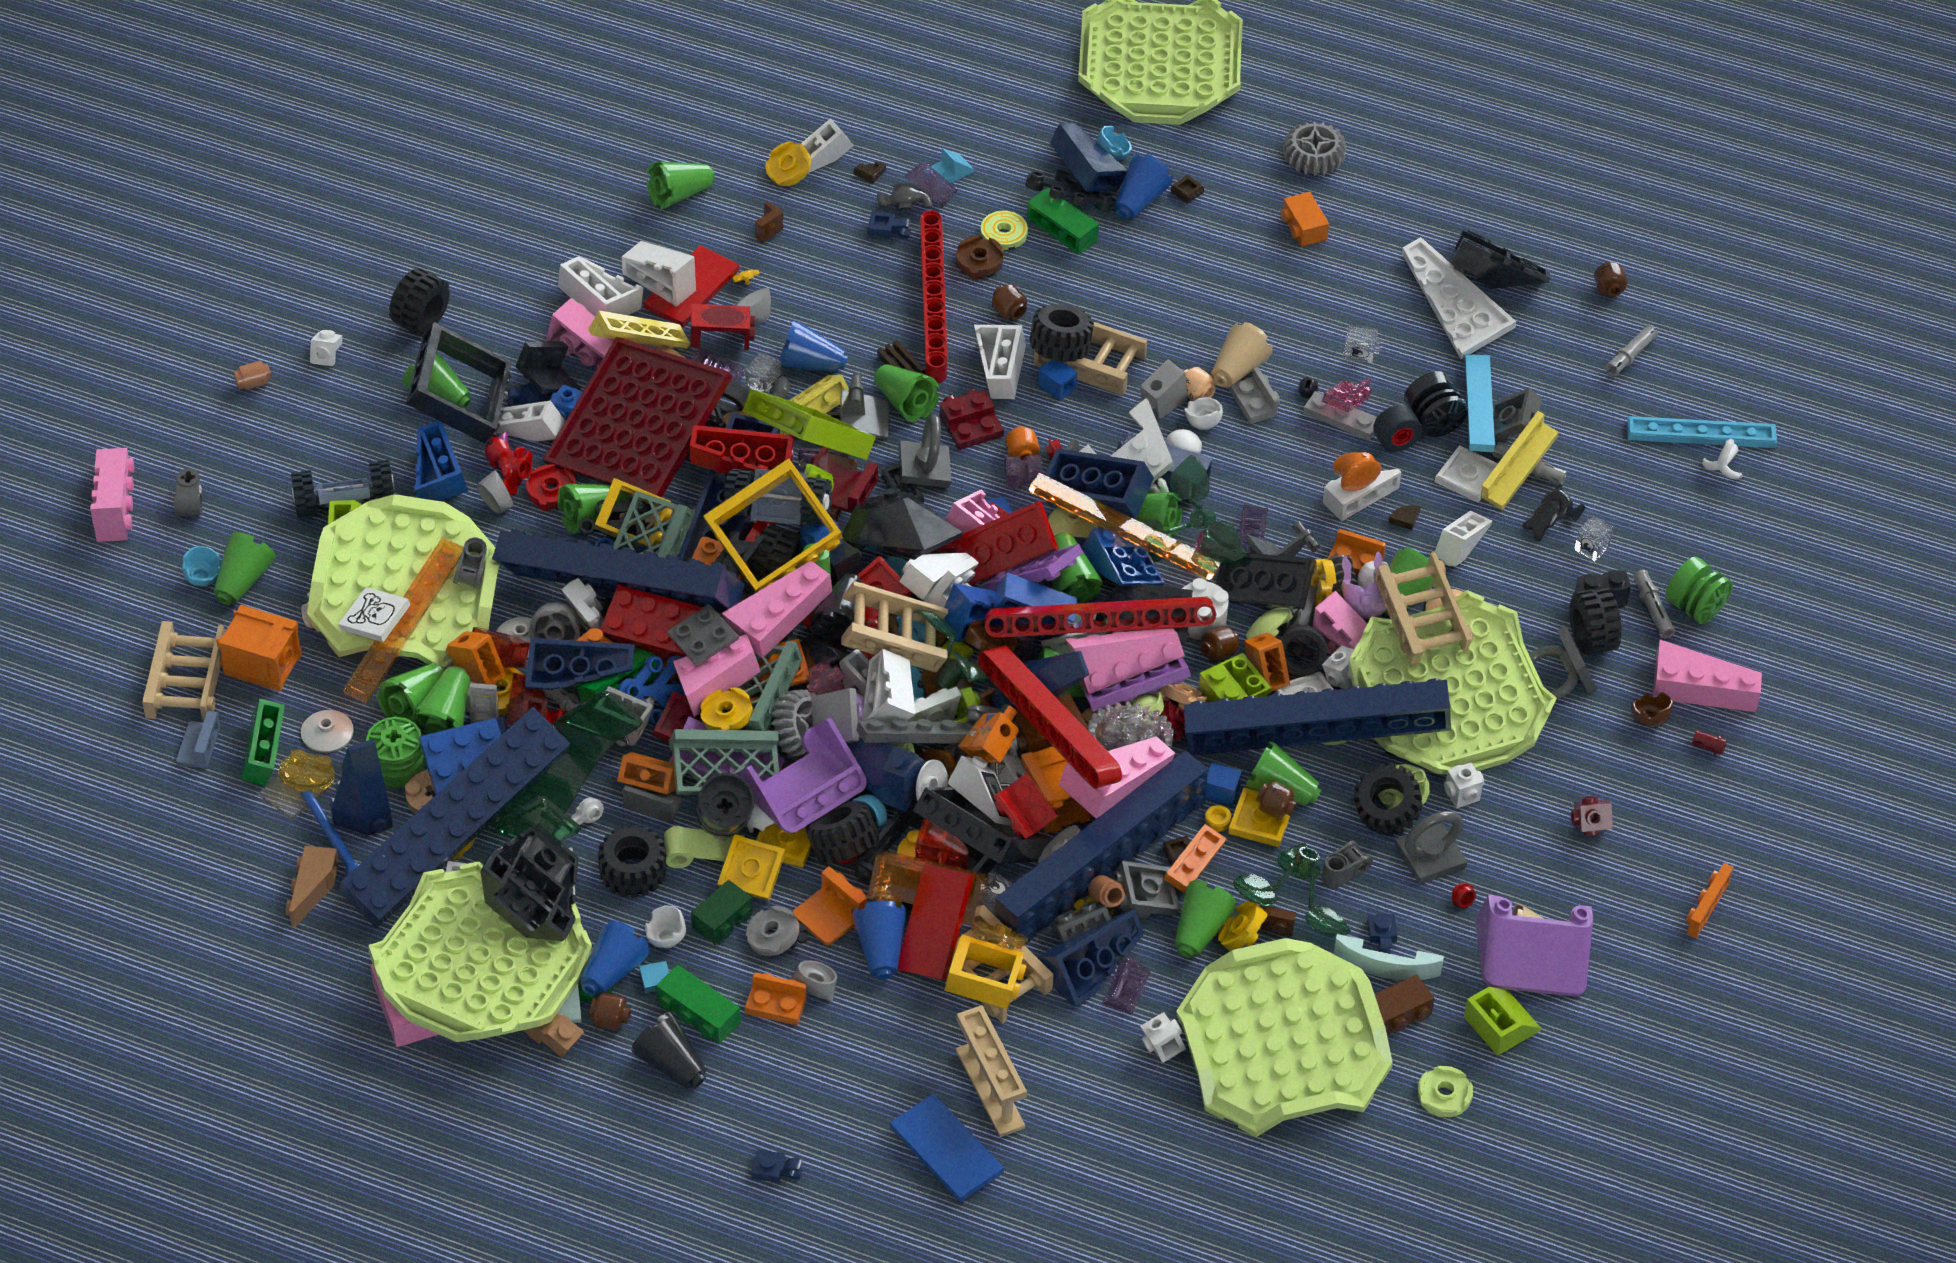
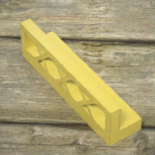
M598 311L588 328L591 336L609 339L620 337L644 345L656 347L667 345L672 349L673 347L687 349L690 345L680 324Z
M827 375L789 401L814 408L826 414L840 405L841 391H849V388L842 375ZM780 430V434L791 435L785 431Z
M1537 411L1482 484V498L1501 510L1505 508L1558 437V431L1544 423L1543 413Z

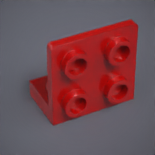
M1025 773L1006 789L994 795L996 808L1002 815H1008L1013 822L1010 825L1019 837L1023 835L1025 839L1037 833L1059 816L1028 773Z

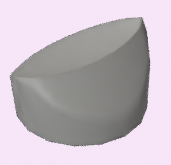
M769 288L757 290L743 297L735 304V306H750V316H755L754 325L765 322L770 316L771 296Z
M496 470L492 471L477 484L481 498L496 514L500 515L513 507V501Z
M812 960L801 962L791 979L806 984L808 992L825 1000L833 1001L837 983L836 972L821 962Z

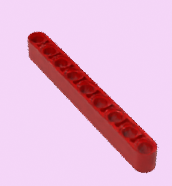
M930 210L924 212L920 218L925 375L934 378L937 383H942L947 379L948 368L942 217L939 212Z
M1208 597L994 608L986 613L984 622L986 632L992 637L999 638L1208 626L1215 621L1217 613L1214 602ZM1201 607H1209L1211 609V612L1206 616H1200L1197 613ZM1176 608L1185 610L1184 615L1181 617H1174L1171 613ZM1152 609L1159 612V615L1154 619H1149L1145 616ZM1124 611L1133 613L1132 618L1129 620H1122L1119 616ZM1102 612L1107 615V618L1102 622H1097L1093 619L1094 615ZM1071 614L1081 616L1080 621L1077 623H1071L1067 618ZM1047 615L1055 618V621L1049 625L1042 623L1041 620ZM1019 617L1029 619V623L1025 626H1019L1015 621ZM994 618H999L1003 621V624L997 628L992 627L989 623Z
M1000 646L979 653L978 661L983 673L1092 788L1098 789L1121 781L1122 770L1117 760L1007 646Z

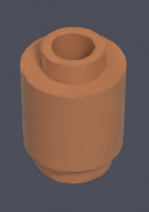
M261 360L240 366L238 370L233 371L239 390L244 388L249 390L268 384V378L272 377L268 364H263Z
M1097 876L1089 885L1090 897L1106 907L1118 906L1124 899L1125 894L1122 885L1107 876Z

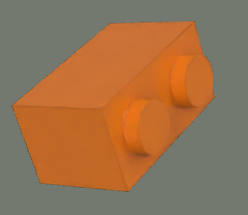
M1311 192L1284 198L1281 218L1284 223L1287 222L1292 237L1297 239L1300 246L1304 247L1326 241L1328 238L1329 222Z
M633 752L623 755L617 779L618 782L663 794L676 791L673 764Z

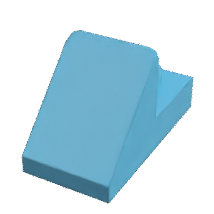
M942 148L941 162L922 170V178L936 191L974 173V169L961 155Z

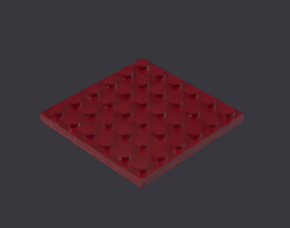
M616 337L553 441L543 461L547 465L553 464L556 465V468L563 470L566 468L574 474L606 485H611L615 478L663 497L690 451L693 425H705L733 376L729 371Z

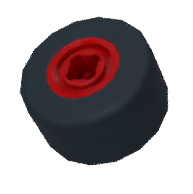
M1395 405L1387 408L1379 414L1373 425L1374 433L1385 450L1390 452H1400L1410 448L1417 442L1422 433V425L1410 407L1405 405Z

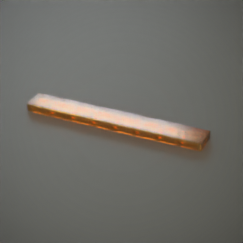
M1040 472L1028 490L1208 580L1213 578L1221 563Z
M443 537L440 539L403 596V598L409 600V608L384 642L374 641L344 687V694L365 704L368 703L460 560L463 550L462 546Z

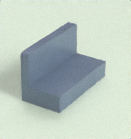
M207 711L204 722L190 721L188 723L176 759L177 765L208 768L220 731L218 712Z

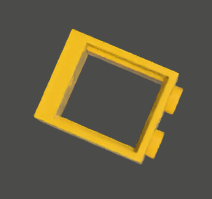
M614 478L594 529L617 538L620 529L608 525L607 521L619 492L634 497L635 492L639 491L668 502L671 501ZM640 499L641 501L650 504L649 501ZM666 508L659 512L661 522L669 520L672 509ZM656 520V522H655L653 528L656 527V526H658L657 520ZM658 531L649 536L652 546L659 544L663 535L662 532ZM628 533L630 539L635 537L634 535ZM644 539L633 543L635 546L649 549Z
M961 934L944 991L1008 1009L1010 1000H1016L1021 984L1016 983V981L1023 980L1027 965L1022 964L1024 953ZM966 958L1011 971L1008 984L962 971Z

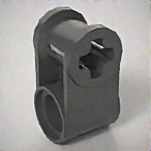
M183 469L177 475L176 494L174 495L175 516L202 515V487L200 485L199 473L195 469Z
M473 537L465 542L460 561L457 563L453 579L454 584L461 582L473 585L474 589H479L487 551V545L482 539ZM470 552H477L479 555H472Z
M1350 841L1326 856L1322 881L1331 888L1341 887L1356 876L1365 873L1372 865L1373 859L1369 855H1364L1358 849V844L1355 841Z

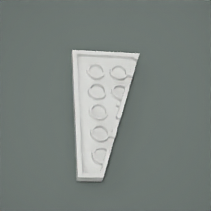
M1420 237L1403 247L1402 255L1460 359L1465 358V354H1472L1515 328L1516 321L1461 272L1455 270L1454 266L1424 239Z

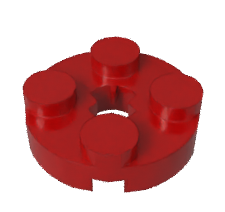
M553 464L540 466L531 472L530 478L526 482L527 496L542 511L558 508L557 496L559 488L566 484H576V478L566 468L564 470L556 468V465ZM553 484V486L557 487L553 489H548L547 485Z

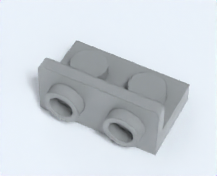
M1258 367L1253 368L1251 378L1238 381L1230 387V393L1250 424L1277 416L1278 405H1280L1279 395L1276 391L1272 390L1268 377L1262 374Z

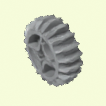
M1305 121L1303 126L1297 124L1295 128L1290 129L1284 139L1283 152L1285 161L1289 162L1290 167H1295L1297 172L1304 171L1305 175L1313 173L1316 176L1317 173H1321L1324 176L1327 171L1333 173L1334 169H1338L1345 159L1346 142L1344 136L1340 134L1339 130H1334L1333 125L1325 126L1324 122L1316 124L1314 121L1312 124H1308Z
M802 689L789 691L782 697H779L778 703L774 704L775 711L771 713L774 721L770 724L774 726L775 731H778L779 741L777 744L782 745L781 752H786L788 758L799 760L808 755L802 746V737L808 729L813 727L811 697L816 696L815 692H808V690Z

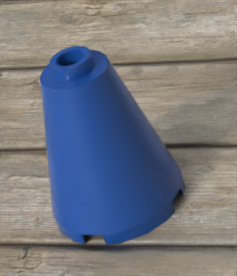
M1137 153L1130 161L1114 205L1116 213L1123 219H1133L1170 187L1173 182V175L1169 176L1167 173L1169 168L1152 155L1146 154L1145 157L1139 156L1140 153Z
M793 320L778 365L784 368L837 373L839 369L844 370L848 356L844 355L845 350L799 321Z
M893 901L865 903V909L859 911L858 907L853 910L852 920L870 974L876 976L879 980L890 979L898 970L906 909L902 904L901 908L896 907V902Z
M614 920L602 926L580 978L582 989L588 995L599 996L601 993L607 992L643 963L650 954L646 940L642 936L638 939L632 934L635 929L631 926Z

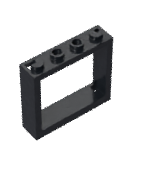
M433 322L421 340L406 405L485 444L491 436L494 437L496 435L497 429L500 427L498 420L504 411L502 402L508 394L506 385L512 376L509 374L511 361ZM437 350L492 377L483 418L427 391Z
M953 787L924 788L913 810L917 814L999 864L1038 862L1049 840L1048 837L1039 832L1027 839L1023 835L1019 837L1011 826L994 822L970 801L967 800L964 804L961 801L963 796ZM999 841L1005 844L1004 848L997 845Z
M913 799L907 812L899 810L879 833L876 843L863 852L855 861L856 878L863 884L871 885L874 888L877 885L898 897L901 903L910 910L913 908L917 890L874 867L910 824L924 832L945 836L948 839L949 846L978 861L977 865L969 873L974 876L969 896L997 864L993 859L914 812L917 801Z

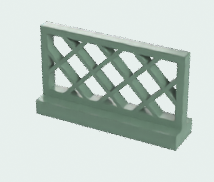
M636 491L613 548L621 550L622 547L629 546L630 549L634 550L632 544L645 538L649 547L645 551L655 553L658 550V557L663 558L666 555L678 557L695 513L687 506L677 505ZM640 499L649 501L652 510L639 515L637 507ZM666 508L674 510L672 518L662 523L658 512ZM655 515L658 526L646 531L642 520ZM638 522L642 533L630 539L627 531L631 525ZM661 530L664 536L660 544L653 547L648 536Z
M787 641L785 646L776 645L763 658L755 655L757 662L763 660L765 666L760 668V673L747 681L754 680L756 685L745 690V692L751 696L760 691L761 696L759 699L751 702L754 711L749 722L741 728L742 730L769 731L770 723L774 721L771 715L775 711L774 704L778 703L779 697L787 693L803 660L797 642ZM774 654H780L779 659L768 663L766 658ZM770 671L769 679L759 683L757 677Z
M675 729L669 739V748L673 754L676 795H699L702 788L699 786H703L706 779L712 773L715 775L722 773L718 767L724 761L736 770L733 774L742 770L751 761L761 770L758 774L760 778L764 774L769 778L779 772L777 754L778 731ZM680 751H689L695 759L688 765L680 758ZM707 752H715L722 759L714 766L704 755ZM733 752H740L747 760L740 766L729 756ZM759 752L770 753L771 762L767 766L755 757ZM698 761L710 770L704 777L692 769ZM686 773L698 781L694 787L683 786L682 777Z

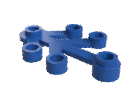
M671 656L662 671L663 662L661 658L648 657L644 667L636 677L623 680L617 690L630 695L632 687L633 697L647 702L643 696H651L664 710L669 701L665 695H672L673 691L681 695L685 694L682 684L665 685L676 672L673 661L683 657ZM653 660H655L656 667L654 669L652 668ZM661 671L651 685L643 686L652 672ZM652 709L648 723L657 725L663 712L660 709ZM654 713L657 714V719H656V721H654V719H653V714H654Z

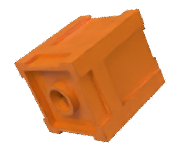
M240 605L237 611H233L234 619L224 635L216 640L217 647L221 649L222 658H220V665L223 667V673L229 677L281 692L290 672L302 656V648L299 644L297 631L298 622Z
M1053 746L1034 753L1029 752L1021 755V763L1026 772L1059 814L1058 817L1042 828L1044 834L1060 831L1061 827L1078 821L1082 824L1093 818L1092 814L1059 786L1065 766L1069 762Z

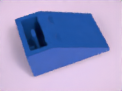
M1092 528L1081 549L1096 572L1120 586L1164 585V580L1135 528Z

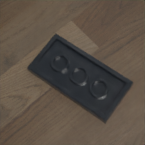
M1224 551L1216 585L1228 593L1229 603L1304 610L1316 561L1311 558Z

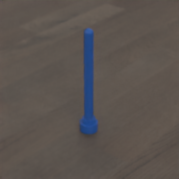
M304 788L301 791V795L333 848L337 849V854L346 867L345 877H347L360 864L353 860L309 788Z

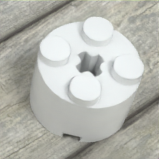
M1197 578L1182 588L1193 590L1192 597H1208L1214 602L1217 613L1215 621L1208 626L1188 627L1189 636L1187 637L1201 640L1206 631L1221 625L1226 626L1228 612V593L1214 583L1207 582L1203 578ZM1201 607L1197 613L1200 616H1206L1211 612V609L1209 607Z

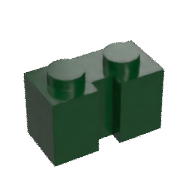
M728 879L691 911L692 928L714 945L718 944L722 939H727L734 930L733 925L736 924L738 926L740 923H745L753 913L752 897Z

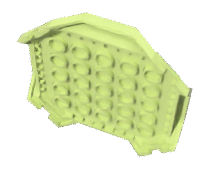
M1105 0L1100 5L1095 3L1082 11L1078 82L1111 108L1133 122L1181 125L1205 113L1240 91L1243 19L1232 11L1226 12L1222 9L1221 3L1218 0H1197L1189 5L1139 3L1135 0Z
M395 494L368 501L323 528L311 581L307 620L317 632L320 631L328 640V645L338 657L362 651H372L418 658L426 664L435 663L446 670V667L455 665L452 657L446 653V647L450 642L466 631L488 634L500 565L492 560L495 547L467 515L445 502ZM473 537L482 539L487 545L479 589H474L473 585L461 582L453 583L457 563L460 561L464 544L469 538ZM470 552L472 555H479L477 552ZM365 587L407 598L410 602L409 608L384 642L340 629V621Z
M1468 590L1455 597L1466 626L1469 625L1473 632V640L1467 652L1462 651L1458 641L1425 650L1420 664L1410 666L1392 621L1371 616L1348 663L1353 686H1360L1362 688L1373 687L1380 683L1395 685L1404 681L1426 682L1432 678L1447 680L1451 731L1374 738L1386 751L1443 775H1447V771L1456 765H1464L1470 762L1476 771L1505 764L1535 745L1557 699L1543 687L1525 648L1517 612L1500 604L1498 607L1484 601V597ZM1442 605L1441 607L1409 616L1415 618L1445 610ZM1445 620L1418 627L1415 632L1418 638L1424 640L1454 632L1450 620Z
M480 862L460 865L459 870L444 873L443 869L424 872L410 905L382 941L369 945L368 952L383 995L408 1021L455 1042L484 1039L550 1023L578 985L592 950V944L586 930L582 927L581 917L575 903L571 905L572 914L575 915L574 924L564 941L526 938L485 903L480 873L483 865Z
M1283 938L1232 950L1205 967L1176 1011V1016L1184 1029L1198 1075L1205 1111L1222 1120L1226 1118L1238 1124L1239 1129L1255 1137L1284 1120L1340 1108L1364 1112L1374 1097L1377 1087L1384 1081L1392 1068V1057L1386 1028L1370 980L1362 968L1312 943Z

